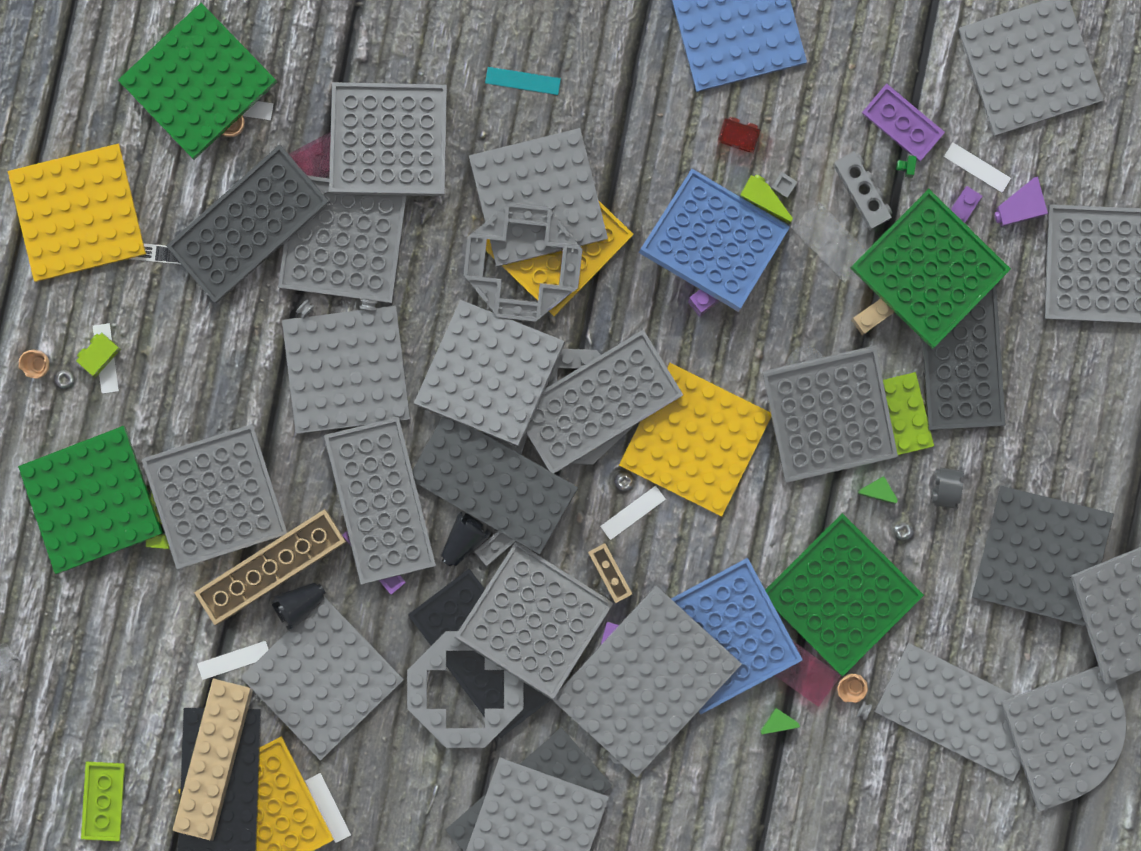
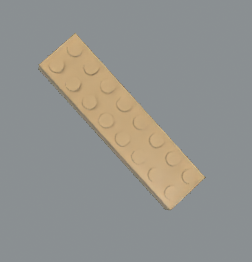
M324 509L194 593L213 624L218 625L341 547L347 541L342 536L328 511Z
M217 679L212 680L172 831L214 840L253 692L252 688Z

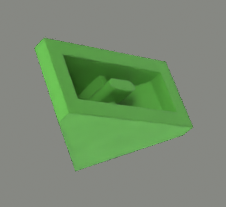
M884 476L858 491L859 495L896 504L898 500Z
M775 708L760 729V733L768 734L799 728L800 725Z

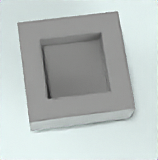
M781 172L771 189L787 199L796 186L797 181Z

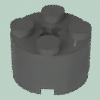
M941 467L935 470L934 480L936 488H932L931 492L932 503L935 506L959 508L958 504H960L963 490L961 477H964V471Z

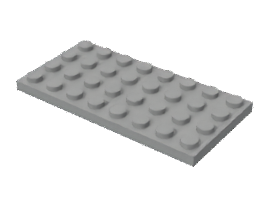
M642 330L545 388L526 434L548 470L556 473L682 397L683 393L647 334Z
M399 417L324 435L360 584L435 567L436 564Z
M907 643L874 712L1011 781H1014L1022 765L1001 701L1014 697V695Z

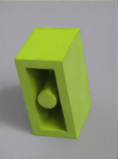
M102 332L93 336L90 340V346L87 349L83 348L78 353V359L76 360L95 378L121 350Z

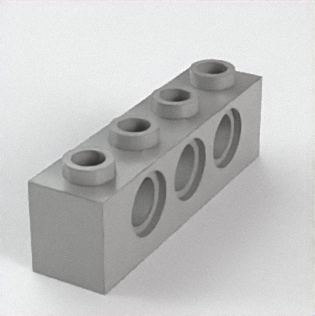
M855 151L835 161L833 166L868 229L871 231L892 218V211L888 204L884 205L880 189L874 187L872 183L874 179L871 173L865 171L862 157L860 154L856 155ZM850 170H858L860 174L859 177H851L849 173ZM866 186L869 189V193L866 195L861 194L859 187ZM870 202L876 203L878 210L871 211L868 208V204Z

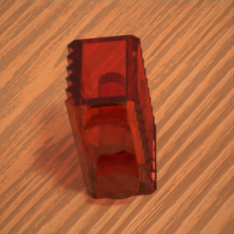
M734 117L725 118L717 142L753 154L761 132L758 126L753 123H747V125L739 123L740 120Z

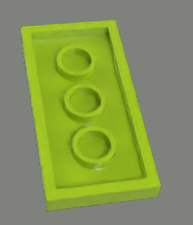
M916 372L884 379L883 384L897 454L901 455L934 447L931 431L928 429V419Z
M86 761L81 839L121 841L125 763Z

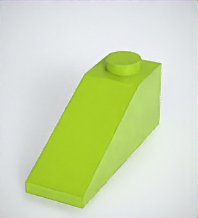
M751 175L740 197L790 224L793 219L771 187L765 183L766 180L759 175H755V177Z

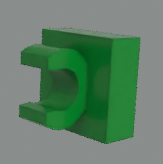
M909 155L907 161L898 160L896 170L905 171V177L913 178L917 156Z

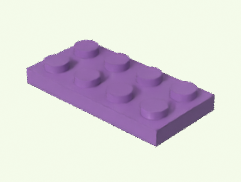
M887 83L861 113L910 155L917 156L916 160L919 162L945 133Z

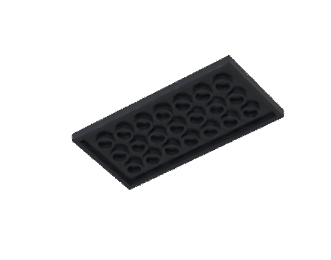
M469 568L409 613L408 616L432 646L446 631H459L485 588ZM446 651V667L482 715L485 717V709H504V670H485V657L475 651ZM524 683V709L498 736L502 738L551 699Z
M205 708L183 709L180 800ZM248 709L214 840L179 833L178 851H257L261 709Z

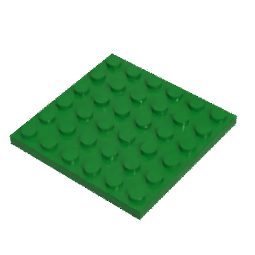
M202 3L194 8L118 79L193 160L277 83V80Z
M930 189L850 267L932 349L1011 270Z
M125 426L118 427L18 466L55 574H60L163 534Z
M843 513L765 589L776 611L842 677L924 596Z

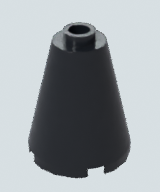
M460 512L456 517L442 551V561L450 567L452 565L457 566L489 538L490 531L488 529L484 531L482 529L483 524L466 513L463 516L462 512Z
M311 583L273 596L270 601L274 602L272 606L281 622L286 621L288 623L286 628L291 631L325 599L324 594L326 592L321 584Z

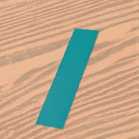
M488 67L485 83L558 95L561 78Z

